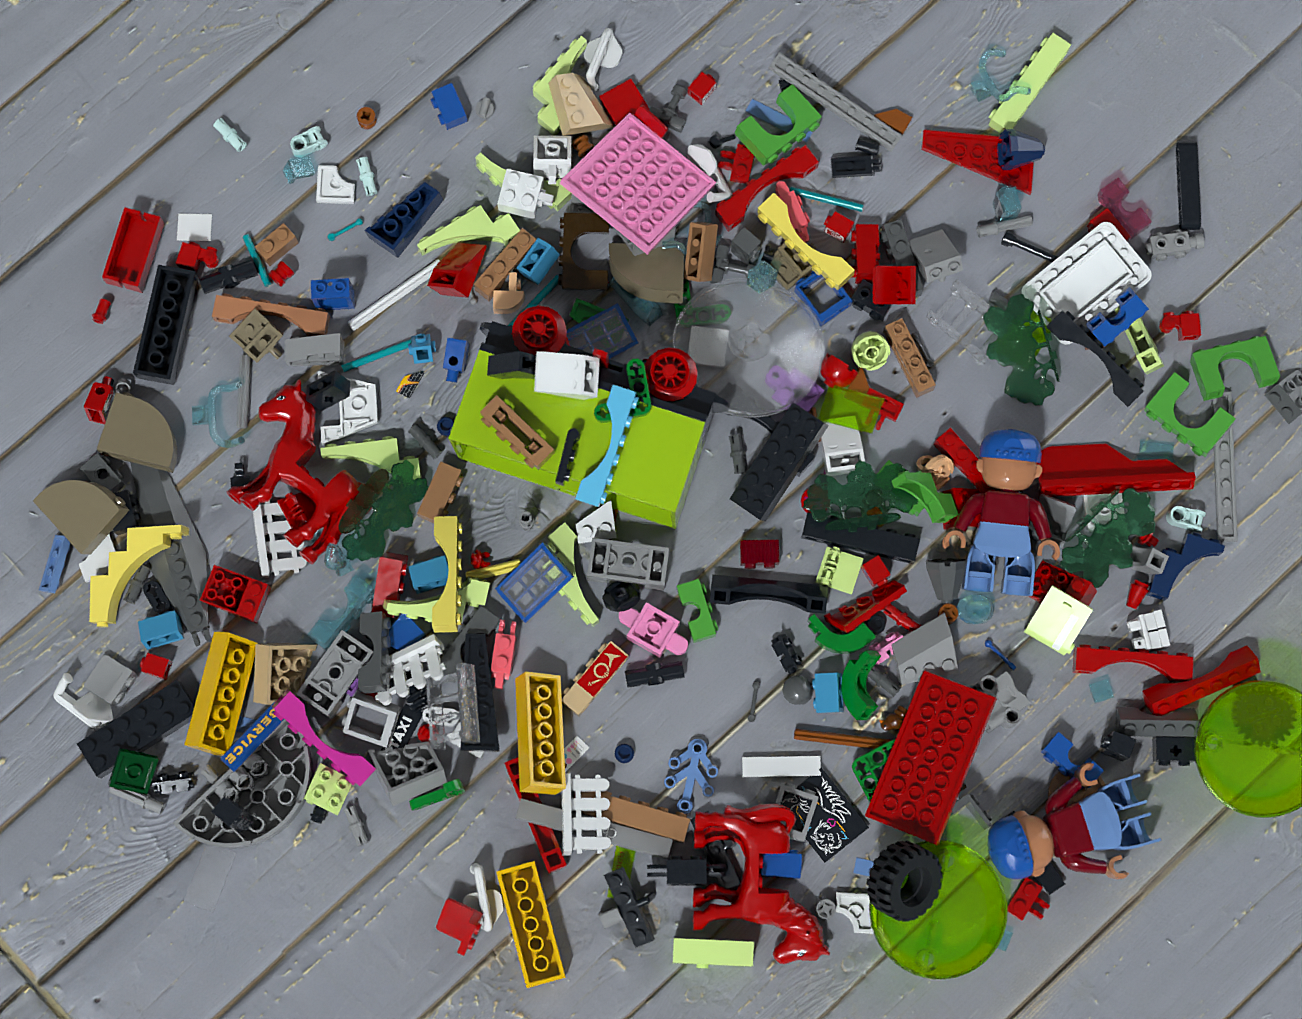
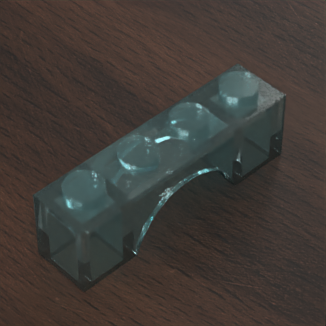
M357 575L344 588L348 600L344 614L334 621L318 620L307 634L311 640L325 651L328 650L341 630L346 633L351 627L350 623L354 618L358 619L365 604H370L373 601L374 588Z

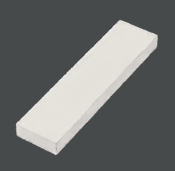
M820 756L742 757V777L821 776L819 771L821 768Z

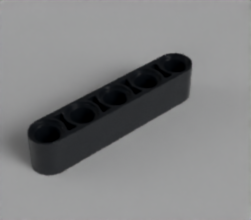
M1196 141L1177 142L1176 171L1180 230H1200L1201 204L1198 145Z

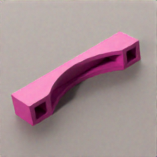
M288 689L271 706L275 710L273 714L279 720H287L290 723L287 727L295 734L299 731L304 736L302 740L308 746L314 745L317 747L316 753L324 760L328 757L333 762L331 766L337 772L342 770L346 773L345 779L353 786L355 783L361 786L376 770L359 753L339 751L321 741L308 722L304 703Z

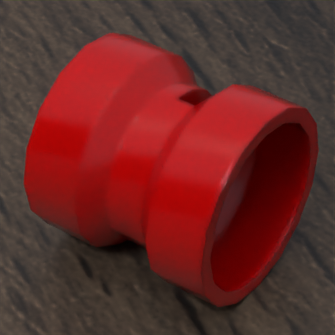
M280 261L277 264V268L271 270L268 275L277 285L282 287L285 284V280L291 278L294 272L283 261Z

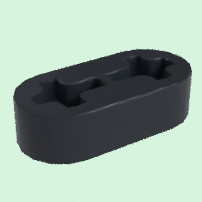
M155 581L145 583L143 592L154 611L159 615L171 611V602L161 586ZM150 586L157 587L155 589L156 597L151 592L148 593ZM160 599L163 603H167L165 610L158 609L160 605L157 600Z

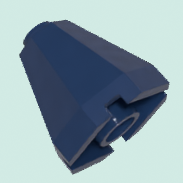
M1005 129L1000 133L999 139H1002V143L997 145L998 163L1003 165L1001 167L1003 170H1012L1038 161L1045 154V146L1037 138L1013 129Z

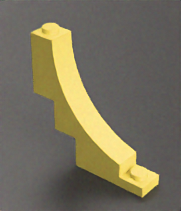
M183 525L127 528V551L109 552L108 575L90 576L89 622L97 624V627H108L109 624H116L119 601L132 575L153 555L171 547V539H182V536H189V528Z

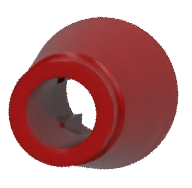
M1134 579L1133 584L1131 583L1126 606L1137 610V607L1149 591L1147 590L1149 585Z

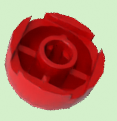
M829 353L825 355L820 364V373L825 379L824 383L831 388H834V386L840 388L849 386L859 373L854 369H849V365Z

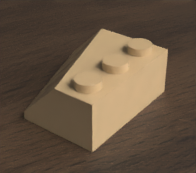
M575 73L556 75L548 83L563 136L614 127L583 76Z
M256 644L253 702L266 705L273 704L287 689L300 700L296 693L306 681V671L311 666V655L316 650L317 644Z

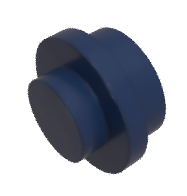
M450 417L441 418L437 423L438 432L443 436H449L454 420Z
M620 744L615 749V758L620 763H628L634 757V750L628 744Z

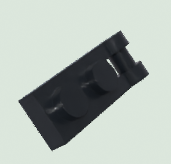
M575 428L570 429L566 436L555 480L558 485L564 486L565 481L569 482L571 476L569 465L570 462H574L576 450H573L574 444L580 440L579 431Z

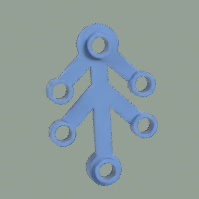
M701 739L692 740L686 752L678 757L670 758L668 762L669 767L675 770L679 768L682 762L691 758L688 767L672 777H666L664 780L665 787L671 789L676 783L687 777L683 798L677 803V810L684 814L690 813L693 807L690 798L695 779L702 788V793L705 797H711L714 794V788L707 783L698 769L700 759L707 769L708 777L715 778L718 775L717 767L713 766L706 756L707 745ZM699 745L701 751L695 752L694 746ZM672 760L678 762L676 767L671 766L670 762ZM711 768L716 770V774L713 776L709 774V769ZM668 779H672L674 781V784L672 786H668L666 784V781ZM707 787L712 790V793L709 795L704 792ZM683 802L688 803V809H682L681 804Z

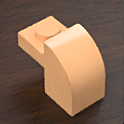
M509 272V291L494 290V314H510L522 306L525 294L524 291H517L521 290V279H518L517 273Z

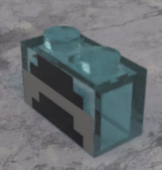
M1006 186L997 191L993 200V207L998 222L1018 217L1021 204L1016 187L1010 188Z

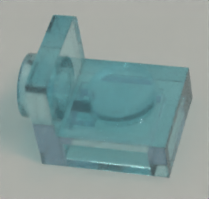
M309 156L289 159L283 169L284 176L288 179L289 184L294 183L296 179L312 177L315 174Z

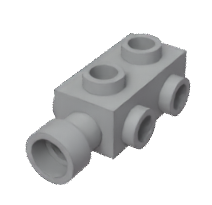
M1175 230L1170 232L1171 234L1165 235L1163 233H1155L1149 238L1148 243L1145 244L1146 253L1151 255V259L1156 258V261H1163L1168 259L1167 256L1175 255V258L1186 257L1191 248H1204V237L1202 233L1189 237L1188 231ZM1177 240H1182L1183 244H1178ZM1163 242L1164 247H1160L1158 243Z

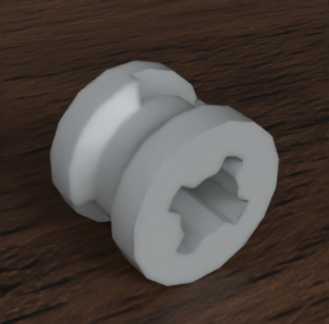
M823 899L817 903L815 911L819 918L826 920L834 916L836 907L831 900Z

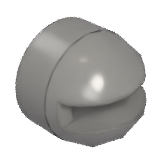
M122 378L116 382L115 391L117 393L130 392L131 384L129 380Z

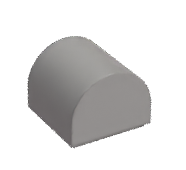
M615 906L598 914L604 929L622 922L619 911Z

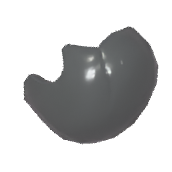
M791 676L784 682L782 688L784 698L794 705L806 704L812 698L814 692L812 683L803 676Z

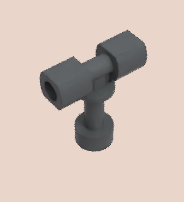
M674 85L671 91L673 97L668 108L660 110L651 106L649 111L661 122L668 124L670 129L681 133L685 126V120L676 116L675 108L679 100L685 98L687 90L681 86Z
M718 245L715 260L717 261L715 268H713L710 283L721 285L723 274H727L728 271L746 274L745 278L753 280L756 265L748 263V266L745 267L731 264L730 259H727L729 247Z

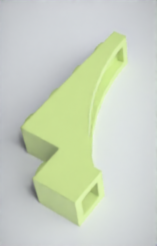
M582 36L578 40H573L569 46L570 49L566 53L563 52L558 57L557 63L546 70L543 79L537 80L533 85V96L546 106L542 107L537 114L538 123L553 136H556L561 131L548 83L556 75L572 72L574 65L587 47V40Z
M479 153L475 157L476 167L482 173L486 172L490 176L489 180L495 186L499 185L502 188L506 170L490 161L482 153ZM560 178L556 181V184H548V181L544 180L543 189L546 190L545 193L554 196L553 205L547 206L550 209L554 208L558 212L571 200L572 193L560 184Z
M479 205L478 207L470 208L466 212L467 214L462 217H455L451 224L446 227H439L435 234L430 237H423L417 244V247L422 256L445 245L471 240L499 242L507 246L520 229L509 213L505 216L504 214L498 216L494 220L495 222L492 223L482 206Z
M1120 306L1115 309L1116 314H1118ZM1138 318L1125 332L1143 371L1148 375L1163 367L1164 364L1143 320Z
M392 436L383 437L382 440L378 441L365 439L363 443L349 441L340 446L327 444L325 448H320L321 456L324 460L350 459L361 461L389 472L402 481L403 486L423 484L419 458L407 456L404 457V460H400L399 443L397 438L393 439Z
M564 522L547 537L549 548L554 553L558 551L556 556L574 576L558 593L561 596L566 595L571 608L574 611L578 609L582 614L580 617L585 624H591L594 627L599 623V619L585 600L575 572L574 547L578 537ZM550 560L542 566L543 570L552 563ZM554 566L544 576L551 582L556 580L562 573Z
M467 576V580L462 583V588L458 592V595L462 597V606L458 607V613H461V623L466 602L467 605L478 607L479 604L485 605L490 585L487 580ZM442 594L414 601L384 599L383 608L391 615L399 616V613L407 614L406 617L411 619L424 617L425 621L432 622V607L437 603Z

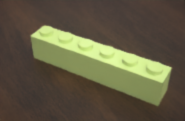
M1054 33L1049 38L1047 36L1044 38L1040 45L1042 47L1041 50L1034 52L1030 58L1031 64L1024 66L1020 72L1021 78L1018 81L1015 79L1010 86L1011 92L1008 95L1004 94L999 102L1001 106L998 110L994 108L989 116L991 119L990 127L1002 133L1005 129H1013L1068 53L1071 47L1070 43Z

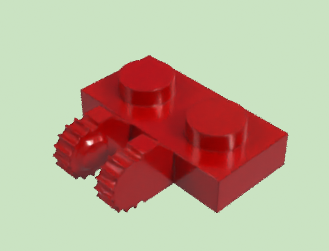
M737 144L736 153L722 150L720 156L732 159L734 162L731 164L720 161L718 162V167L731 171L730 181L747 184L754 155L745 145Z
M869 388L861 405L870 410L865 424L869 425L871 423L874 413L881 415L880 420L876 424L875 429L880 430L885 418L896 422L904 404Z
M1027 877L1020 884L1005 911L1020 921L1024 919L1027 912L1042 920L1044 916L1039 911L1031 908L1032 904L1036 902L1044 909H1049L1050 905L1037 897L1043 887Z

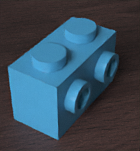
M537 238L517 266V269L524 277L539 285L560 254L552 245Z
M445 555L435 556L425 562L418 561L412 566H408L413 588L417 594L445 586L447 583L449 569L448 560Z
M167 611L161 615L147 617L144 620L138 621L140 639L147 650L184 639L181 618L176 611Z
M842 673L815 674L812 686L816 696L813 699L816 713L844 712V700L841 689Z

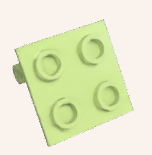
M827 547L815 583L828 585L830 588L852 595L864 558L842 552L837 547Z
M320 763L304 799L307 803L315 804L338 816L352 784L345 779V775Z

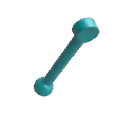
M358 218L356 222L334 234H328L329 241H334L340 234L357 225H362L363 220Z

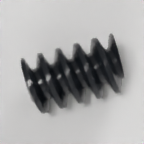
M411 671L406 672L407 680L412 678ZM414 685L409 687L407 695L409 697L406 699V702L412 703L409 709L416 710L414 713L423 711L434 704V702H427L431 695H424L428 688L418 689Z

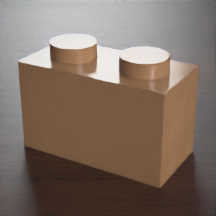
M283 223L258 243L255 249L270 267L295 247L298 241L296 236Z

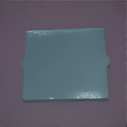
M1140 441L1137 458L1138 460L1168 459L1173 463L1174 445Z

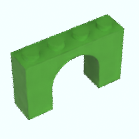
M793 84L782 91L776 100L778 106L788 115L792 122V130L784 135H772L766 132L752 116H749L736 127L734 134L763 166L767 163H773L780 153L788 152L792 148L793 143L796 141L798 143L801 142L809 131L814 132L820 126L819 122L822 116Z
M1254 336L1246 341L1237 340L1229 345H1216L1207 350L1199 349L1192 353L1190 359L1204 401L1223 396L1225 387L1218 370V365L1228 359H1239L1247 363L1253 371L1258 388L1277 384L1280 378L1266 336Z
M1174 372L1147 404L1144 411L1149 419L1152 421L1157 420L1161 423V427L1166 432L1174 433L1179 442L1184 445L1187 443L1191 446V450L1196 455L1206 457L1232 426L1236 418L1220 407L1202 427L1188 428L1181 425L1174 415V405L1188 389L1190 383Z

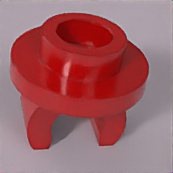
M1151 528L1143 529L1138 535V543L1140 545L1146 544L1149 547H1155L1159 540L1152 536L1154 530Z
M476 550L471 555V564L475 569L489 566L490 562H485L483 558H488L490 553H481V550Z
M425 724L419 728L417 735L421 742L432 743L437 737V731L434 726Z

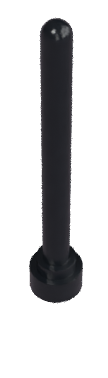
M1006 231L1001 245L1018 247L1050 262L1058 258L1051 253L1016 239V236L1013 235L1014 233Z

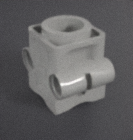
M1007 671L998 678L986 675L976 684L975 690L997 698L984 732L989 734L1000 725L1003 728L1010 729L1021 720L1020 711L1030 702L1024 694L1015 688L1013 679ZM983 683H987L990 686V690L985 689ZM1007 714L1013 717V722L1007 719Z

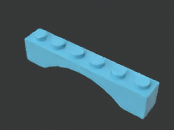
M616 385L612 386L607 401L612 421L610 446L600 465L589 476L581 480L576 500L597 507L600 506V503H605L607 493L604 491L606 485L611 484L614 475L611 473L612 466H617L620 457L617 451L619 446L623 447L626 436L623 433L625 427H630L632 416L629 415L631 409L636 408L639 399L635 397L636 392Z

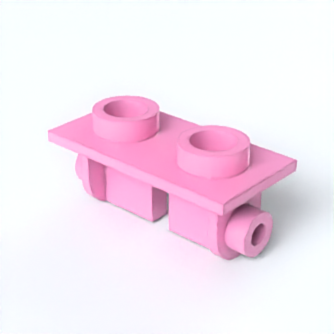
M891 632L885 636L883 641L869 646V650L877 651L881 655L876 664L879 665L890 658L886 651L889 650L893 655L891 644L903 637L902 634Z

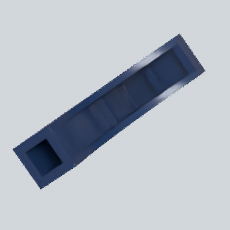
M1191 532V534L1188 533L1184 536L1179 554L1172 548L1162 549L1160 552L1168 555L1169 558L1162 574H1152L1148 588L1149 591L1146 595L1166 601L1169 598L1177 576L1187 565L1204 557L1221 555L1225 545L1220 544L1221 542L1217 539L1210 538L1207 540L1202 538L1201 534Z

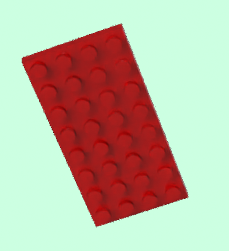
M923 671L865 816L938 846L997 698Z

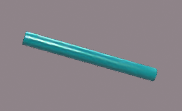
M795 187L790 188V192L794 190L796 196L799 195L800 197L860 212L863 209V204Z
M556 275L520 313L527 308L537 306L559 284V276ZM518 315L507 326H512Z
M411 339L341 365L342 369L346 372L407 349L408 344H411Z

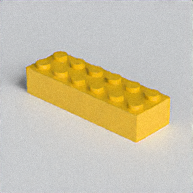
M214 632L185 746L223 756L232 747L255 658L256 644L258 643L229 632Z
M524 672L515 678L520 792L556 795L566 789L561 676Z
M532 861L496 871L526 988L566 978L536 862Z

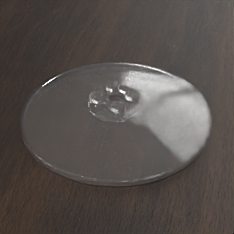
M748 278L724 280L712 284L697 293L680 313L675 325L672 343L673 348H678L688 353L694 360L698 372L697 386L715 392L717 396L728 401L730 408L724 413L740 417H763L777 414L789 409L792 403L797 404L810 392L819 377L825 350L822 330L815 315L797 295L786 290L784 287L770 281L755 278L753 280ZM753 337L755 342L748 343L745 338Z

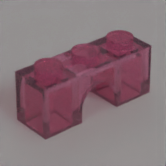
M1118 177L1100 189L1097 195L1098 201L1103 207L1106 206L1129 233L1131 240L1149 228L1152 221L1141 207L1133 212L1126 211L1122 207L1121 201L1127 198L1129 191Z

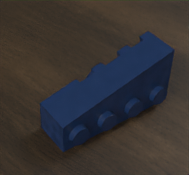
M424 182L410 193L402 203L396 204L392 211L385 216H381L377 220L378 222L371 227L369 226L364 231L369 239L399 258L444 200L439 191Z

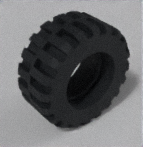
M898 841L895 844H890L873 861L874 865L870 868V876L867 878V886H869L867 894L871 904L880 912L898 921H912L918 919L919 916H923L926 910L933 906V901L937 899L938 891L942 886L941 879H943V873L940 871L942 869L941 864L935 854L911 841ZM907 874H908V878H907V880H906L904 886L901 888L902 883H903L905 877H906Z

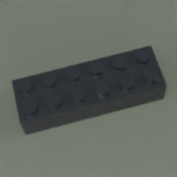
M158 264L133 374L137 379L170 385L175 384L199 280L195 271Z
M792 403L729 499L759 520L766 522L829 425L799 405Z
M175 680L78 742L77 746L96 777L102 779L112 772L120 748L140 753L144 752L191 721L195 704L182 683Z

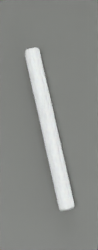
M437 259L348 321L349 327L355 331L428 280L433 268L440 260Z

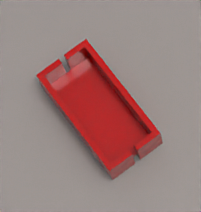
M124 207L102 275L106 284L121 288L124 285L126 289L143 293L165 224L160 216L145 212L142 214L141 211Z

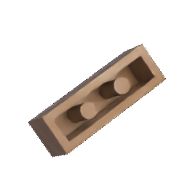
M690 222L684 279L697 282L712 280L717 224Z
M440 461L417 512L418 517L434 523V517L448 516L449 511L446 510L449 504L452 505L456 498L455 490L462 485L464 480L462 470Z

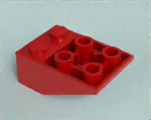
M457 243L433 268L427 286L440 295L468 298L487 246Z
M1042 561L1034 574L1033 595L1028 597L1041 604L1053 585L1089 606L1097 590L1092 582Z
M214 565L200 601L257 624L271 587L261 581Z

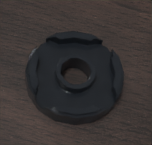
M621 581L611 583L606 587L605 593L602 595L606 608L614 612L629 610L641 599V591L637 583Z

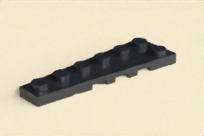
M466 633L461 751L500 752L485 634Z

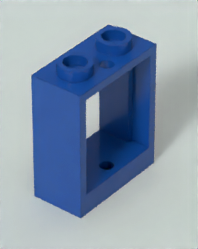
M812 271L811 276L808 278L803 277L796 282L794 292L821 327L852 305V300L842 287L839 290L832 288L840 298V301L819 314L803 292L823 277L821 274L817 275Z
M349 278L311 280V299L316 308L324 310L355 309L354 289Z

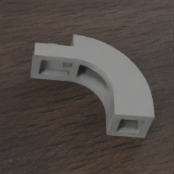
M1103 533L1096 550L1109 557V560L1148 574H1162L1169 558L1168 555L1154 548H1139L1125 543L1108 533Z

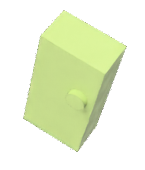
M674 938L672 963L697 964L696 968H708L709 965L752 967L754 942Z

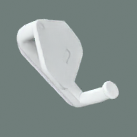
M606 28L601 37L590 41L584 52L585 60L590 63L586 79L592 92L598 90L595 76L599 66L607 68L616 67L623 54L611 28Z
M701 144L690 145L687 159L716 181L715 186L719 193L710 191L706 197L707 201L711 203L730 199L732 192L718 168L712 152Z
M69 673L62 675L54 692V699L96 730L113 721L110 703L93 692L86 693L76 701L64 692L67 685L73 681L72 676Z
M474 863L470 866V872L475 876L477 892L466 895L463 899V904L483 913L480 921L482 924L481 929L489 932L503 912L502 896L497 890H486L483 868L481 865Z

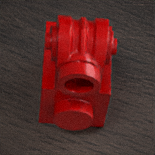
M191 241L189 243L182 242L176 264L181 269L192 270L197 273L200 263L204 261L208 268L213 269L219 264L218 250L210 246L204 249L199 247V244Z
M1184 311L1180 315H1174V312L1163 313L1159 329L1161 332L1168 334L1173 328H1176L1179 341L1198 340L1201 336L1199 313H1193V311Z

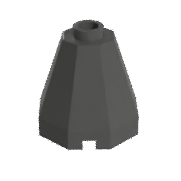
M965 559L926 560L929 578L938 600H941V603H953V600L958 598L964 577Z

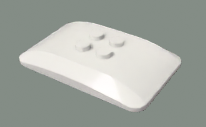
M1103 222L1027 282L1022 288V296L1046 326L1062 310L1064 312L1068 310L1076 318L1074 322L1078 326L1082 324L1089 331L1090 329L1085 325L1099 312L1104 317L1108 316L1119 307L1115 299L1129 287L1136 293L1151 280L1152 274L1148 266L1115 226L1110 222ZM1058 339V341L1064 345H1070L1073 343L1070 341H1062Z

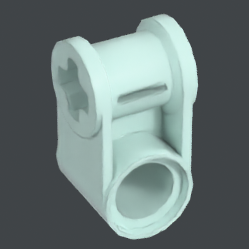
M319 126L312 127L292 138L290 145L294 156L302 158L328 145L327 140H324L320 133L321 129ZM298 144L304 145L302 149L295 148Z
M1176 506L1167 512L1166 520L1172 526L1184 528L1192 532H1202V519L1206 513L1197 509ZM1173 512L1180 514V520H1176L1173 517Z

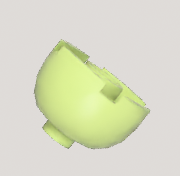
M864 332L857 336L852 343V357L860 368L862 367L870 371L879 369L887 362L888 355L890 356L888 342L877 332Z

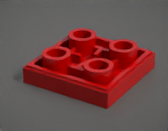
M632 79L599 96L600 101L615 125L620 123L629 113L634 115L641 105H644L648 110L650 109Z

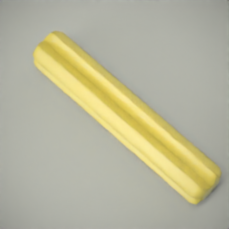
M516 559L467 571L465 573L466 579L467 576L485 579L513 572L521 564V561Z

